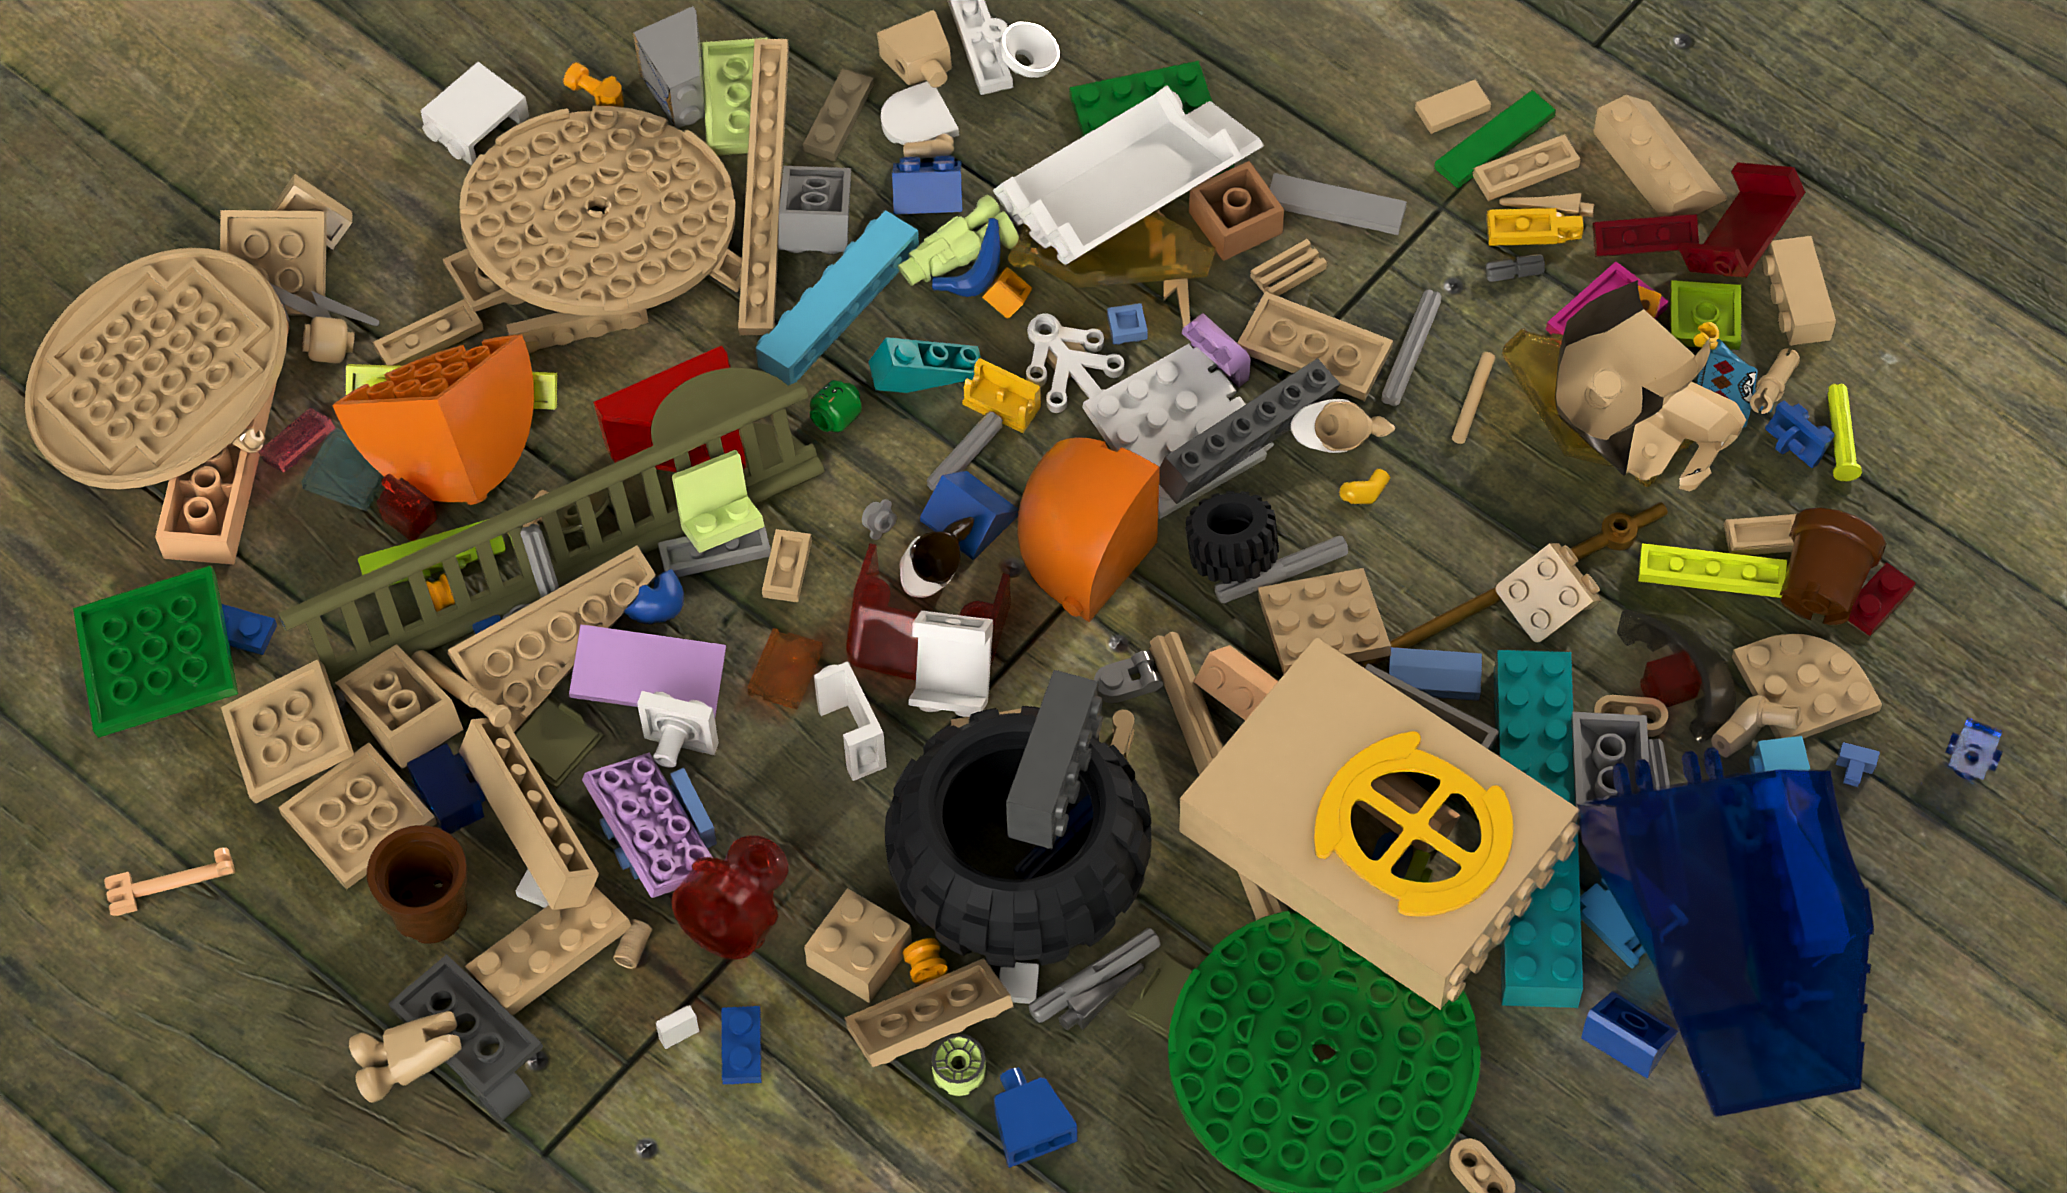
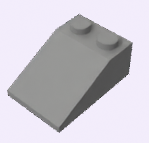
M783 166L779 205L778 250H787L792 253L821 251L825 254H836L844 252L848 246L851 168Z

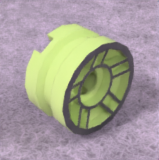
M963 1034L949 1035L938 1042L933 1049L931 1057L933 1077L938 1087L948 1091V1094L956 1096L967 1095L976 1087L979 1088L986 1074V1059L984 1049L980 1043L971 1036ZM960 1060L965 1067L960 1070L953 1068L957 1061Z

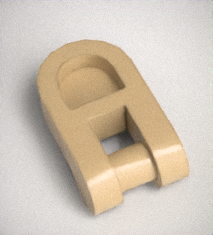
M1118 710L1112 718L1113 740L1111 745L1114 744L1127 760L1134 740V716L1128 710Z

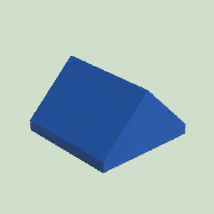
M968 471L941 476L920 515V521L933 531L941 532L956 520L973 517V528L970 534L959 542L960 551L974 560L1018 517L1019 509Z
M1612 991L1590 1009L1581 1038L1648 1079L1679 1031Z

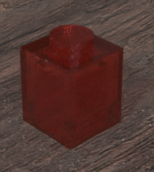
M1687 650L1647 662L1643 678L1640 680L1644 696L1661 701L1666 708L1697 698L1702 679Z

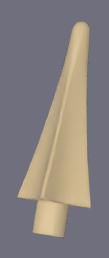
M1582 193L1546 197H1503L1499 201L1503 206L1518 209L1556 208V212L1564 213V216L1593 217L1594 204L1581 202Z

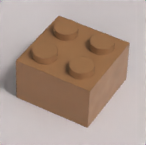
M1250 161L1210 178L1190 190L1189 213L1223 261L1283 233L1284 208Z

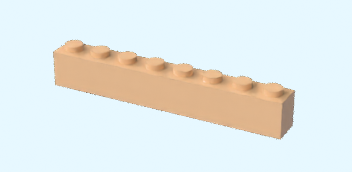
M1228 645L1209 652L1193 682L1242 719L1246 720L1277 684L1278 680ZM1402 772L1383 775L1371 784V787L1376 792L1410 814L1417 813L1432 796L1430 792ZM1364 801L1356 802V804L1398 835L1402 833L1403 828L1398 823ZM1443 804L1429 821V826L1445 838H1448L1461 815L1446 804ZM1421 839L1411 843L1415 848L1427 853L1435 849Z

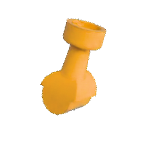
M578 62L573 63L566 71L563 80L564 85L574 91L583 88L594 96L596 106L624 107L622 86L616 77L610 76L603 81H599L590 77L588 68Z

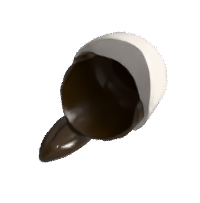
M973 517L956 520L941 532L925 533L911 542L899 564L901 584L908 595L918 598L929 597L951 581L960 563L959 542L970 534L974 525Z

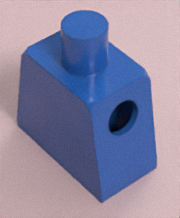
M1012 1068L1001 1074L1000 1080L1005 1092L994 1097V1111L1009 1168L1077 1142L1076 1122L1045 1078H1038L1027 1083L1021 1068Z

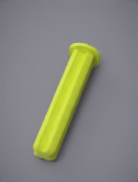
M1842 383L1838 385L1832 384L1828 387L1827 394L1832 432H1834L1833 444L1836 467L1833 469V476L1839 481H1852L1861 476L1862 468L1856 461L1848 389Z

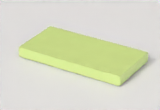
M755 39L701 42L706 144L717 156L748 153Z

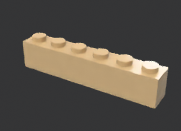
M489 718L471 719L459 753L552 910L585 906L599 873L510 725L507 723L504 727L498 728L491 724Z

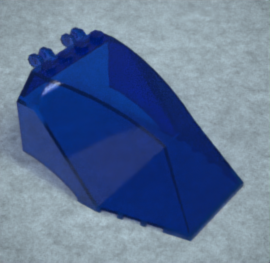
M1715 747L1704 751L1705 771L1709 776L1708 779L1701 778L1697 754L1689 751L1682 755L1683 772L1688 782L1654 788L1649 762L1641 759L1634 763L1635 779L1640 790L1632 791L1627 766L1623 763L1615 764L1612 770L1613 782L1618 794L1598 797L1577 804L1582 842L1656 970L1713 1116L1719 1117L1861 1089L1865 1042L1861 1041L1863 1014L1867 1013L1868 1004H1865L1864 1001L1867 973L1871 971V964H1868L1870 934H1874V923L1869 889L1864 887L1842 826L1831 770L1786 768L1723 776L1720 754Z

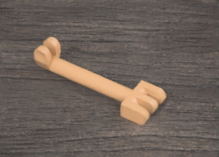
M218 848L214 851L216 863L136 883L132 882L129 872L106 877L104 883L105 888L109 890L106 895L108 902H111L109 905L110 915L118 916L138 911L136 898L234 874L235 868L229 849Z

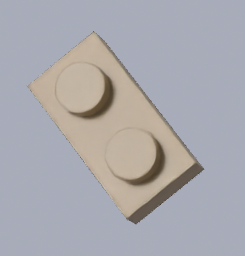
M776 529L762 587L763 598L792 602L799 601L812 543L811 534Z

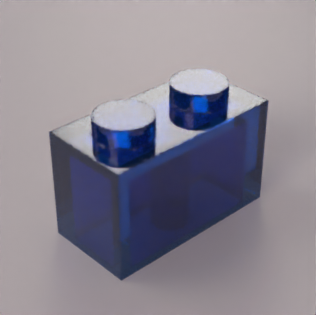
M447 743L407 763L411 779L426 806L435 816L440 829L452 834L485 817L481 803L486 801L479 784L476 781L469 782L465 775L469 773V769L460 753L453 755Z

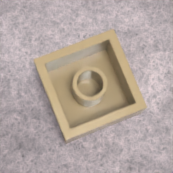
M847 888L804 946L807 966L870 1003L902 960L904 949L912 944L911 925Z

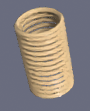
M632 919L629 920L631 928L622 935L617 947L618 949H616L613 956L616 963L626 968L637 967L640 956L652 932L651 927L645 922Z

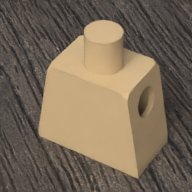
M934 10L877 32L880 57L908 85L913 86L927 80L931 87L936 88L946 82L948 77L946 72L952 68L950 48Z

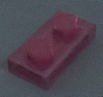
M309 408L261 448L258 453L265 463L284 473L296 465L299 459L313 447L323 442L325 437L336 428L330 418Z

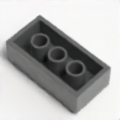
M1053 670L1006 801L1008 837L1052 849L1056 837L1064 836L1069 815L1065 814L1068 803L1075 804L1080 789V782L1077 781L1079 771L1087 770L1092 749L1088 748L1091 737L1098 738L1103 723V716H1100L1103 698L1098 697V681Z

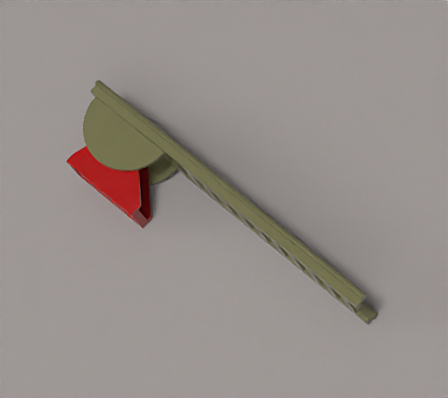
M721 345L596 400L593 403L606 450L614 464L278 613L285 631H288L306 623L318 657L325 666L333 693L338 689L335 682L396 644L410 658L416 651L424 650L429 652L473 632L472 625L476 622L494 615H499L500 619H502L513 607L521 604H531L541 598L520 534L523 525L542 517L554 560H551L560 588L638 545L644 555L659 548L658 542L686 536L681 527L672 475L737 450L741 456L747 496L753 504L825 473L824 467L817 457L814 445L811 443L804 446L798 438L791 434L785 408L808 398V392L799 381L788 386L779 378L763 371L748 368H731L728 354ZM771 415L773 426L753 422ZM656 470L668 471L665 490L670 507L667 509ZM641 473L652 515L634 523L622 481ZM608 487L619 530L601 538L589 496ZM575 502L587 545L568 553L556 510ZM508 532L521 574L502 582L489 540ZM475 547L488 589L469 597L456 555ZM441 562L455 604L436 612L422 570ZM408 577L422 619L402 627L388 585ZM374 592L388 634L369 642L354 601ZM340 607L355 649L335 658L320 616Z

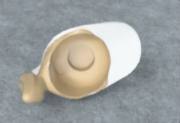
M1344 399L1324 400L1305 406L1295 414L1291 421L1292 434L1299 443L1308 448L1331 453L1353 450L1362 444L1370 434L1384 437L1395 430V426L1384 417L1376 416L1370 418L1355 403Z

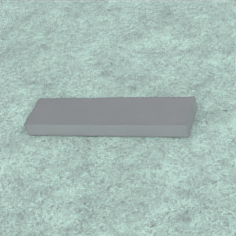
M1274 173L1269 188L1284 208V211L1399 235L1407 201L1277 173Z

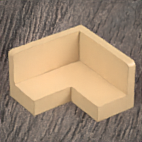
M296 174L293 175L269 210L325 211L327 213L326 246L332 250L352 224V211Z

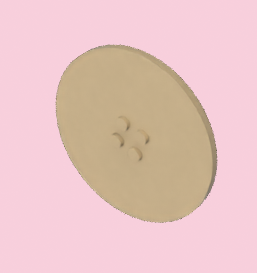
M183 248L155 253L128 263L109 273L84 291L66 308L46 334L32 362L25 390V415L27 426L37 448L62 474L77 482L105 489H130L154 485L182 475L205 463L233 442L248 427L268 400L278 380L287 345V322L278 295L258 269L247 261L233 254L207 248Z

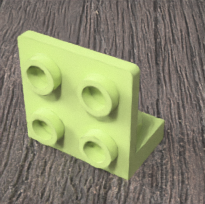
M737 450L730 451L672 475L682 530L699 553L764 527L763 516L747 496L741 456Z

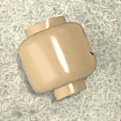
M315 317L310 325L305 324L302 351L308 352V357L312 361L341 363L345 358L346 352H353L354 332H348L347 323L344 320Z

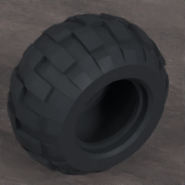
M1022 706L1021 713L999 714L996 708L987 709L971 714L968 724L959 728L955 725L951 727L947 725L938 731L924 745V754L920 755L917 761L911 759L899 776L893 788L894 796L890 808L886 812L885 845L890 875L900 891V898L906 908L923 928L927 925L936 931V938L947 948L962 956H965L966 953L970 954L972 951L985 955L989 965L1015 968L1016 960L1038 959L1041 966L1067 959L1069 949L1079 944L1083 946L1087 944L1088 947H1091L1100 941L1114 927L1116 917L1121 912L1126 913L1133 904L1144 883V874L1151 856V814L1147 796L1135 779V771L1114 744L1109 747L1106 743L1099 742V736L1097 739L1091 737L1088 748L1092 749L1088 768L1086 771H1079L1077 781L1080 782L1079 793L1075 804L1068 803L1065 813L1068 814L1087 794L1090 795L1093 807V820L1079 832H1076L1075 827L1071 828L1079 852L1069 862L1049 874L1031 879L1016 880L988 875L972 867L959 856L963 840L971 827L987 814L1006 808L1009 792L1040 707Z

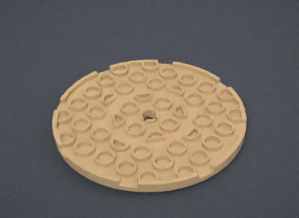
M592 106V111L569 113L568 108L542 114L514 126L495 139L496 144L485 155L480 154L468 171L460 195L461 230L468 251L478 267L493 282L513 296L530 304L565 314L586 316L619 315L649 309L680 296L702 281L720 262L729 246L735 226V199L731 187V179L716 153L691 131L686 130L683 132L667 124L666 118L640 110L615 106ZM595 206L606 208L604 214L601 211L596 212L590 209Z

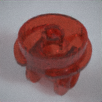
M756 835L744 836L734 841L726 854L725 860L713 857L697 858L691 865L693 870L686 876L672 895L673 913L684 932L699 946L723 958L743 959L750 956L755 949L763 945L765 942L764 938L779 917L773 902L774 891L783 884L787 877L788 861L784 852L777 844L765 837Z

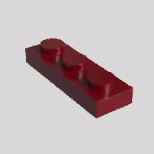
M1697 214L1592 223L1595 257L1679 251L1677 246L1680 242L1699 244Z

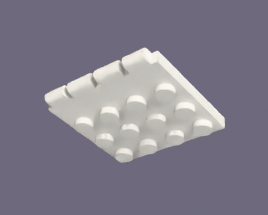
M1187 344L1084 401L1082 408L1111 450L1117 452L1121 447L1160 467L1165 456L1246 404L1240 396L1231 401L1229 400L1237 391L1221 369L1210 374V371L1217 364L1198 347L1193 349L1190 344ZM1269 443L1178 504L1159 485L1158 518H1163L1266 459V451L1274 443Z

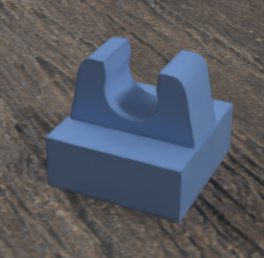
M1141 303L1107 308V319L1113 344L1118 345L1147 339L1148 331Z
M1843 742L1836 761V765L1846 767L1843 783L1858 787L1863 772L1873 774L1880 751Z

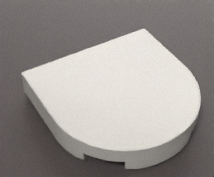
M927 81L893 94L882 107V130L888 140L894 144L897 142L904 145L910 142L935 140L940 134H948L952 138L959 136V128L937 88L931 87Z

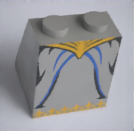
M692 6L633 33L639 74L673 127L677 129L685 125L694 124L699 119L705 117L702 50L697 14Z

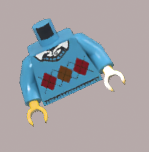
M1706 322L1698 327L1701 333L1695 335L1693 339L1695 346L1702 348L1710 338V354L1706 365L1698 374L1696 384L1736 402L1746 418L1744 428L1747 426L1752 409L1750 399L1756 392L1755 384L1758 370L1755 367L1749 366L1718 339L1719 330L1714 323Z

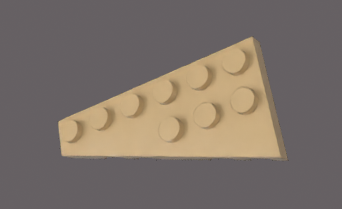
M638 545L448 649V655L463 679L479 689L485 698H488L496 705H504L511 711V718L508 724L515 733L573 670L580 625L611 628L625 613L624 610L637 599L639 588L642 585L649 586L655 580L656 574Z

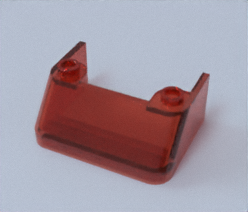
M870 543L854 588L846 639V655L849 662L856 667L916 681L918 637L912 636L913 622L919 613L888 606L891 597L890 588L884 580L878 578L877 545ZM1004 573L1002 574L993 604L973 601L966 604L960 612L961 616L993 620L990 669L1011 605L1010 575Z

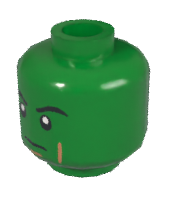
M832 380L828 382L810 400V418L819 429L825 432L839 433L845 430L859 417L862 411L859 391L854 385L843 383L842 381Z

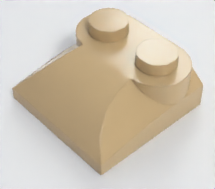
M468 248L443 259L445 267L473 312L503 302L510 305H518L525 302L493 282L478 267Z

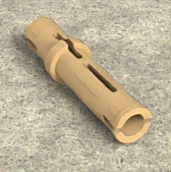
M1789 348L1782 349L1768 373L1758 380L1756 392L1750 399V406L1755 412L1758 413L1761 406H1764L1761 414L1768 413L1772 409L1774 402L1782 398L1785 384L1800 362V357L1795 350L1792 349L1789 356H1786Z

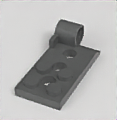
M447 954L388 1003L392 1012L404 1023L442 1012L451 1011L454 1013L457 1027L445 1035L458 1036L461 1042V1050L445 1062L463 1079L465 1085L480 1099L485 1108L498 1121L502 1122L532 1096L515 1071L541 1050L543 1044ZM442 999L452 1000L447 1009L442 1011L434 1010V1006L438 1001ZM466 1021L476 1022L471 1031L467 1033L457 1032L458 1027ZM491 1043L500 1045L494 1054L489 1056L481 1055V1051L486 1045Z

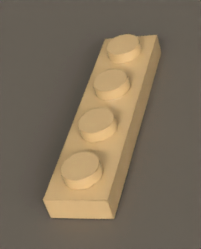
M644 309L637 312L606 316H586L558 312L507 324L506 326L508 335L522 334L528 353H533L538 349L555 345H567L572 341L588 337H601L606 333L621 329H634L649 322L647 310Z

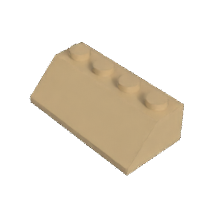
M1625 95L1598 108L1593 131L1594 135L1660 217L1699 214L1726 201L1727 196L1651 102Z

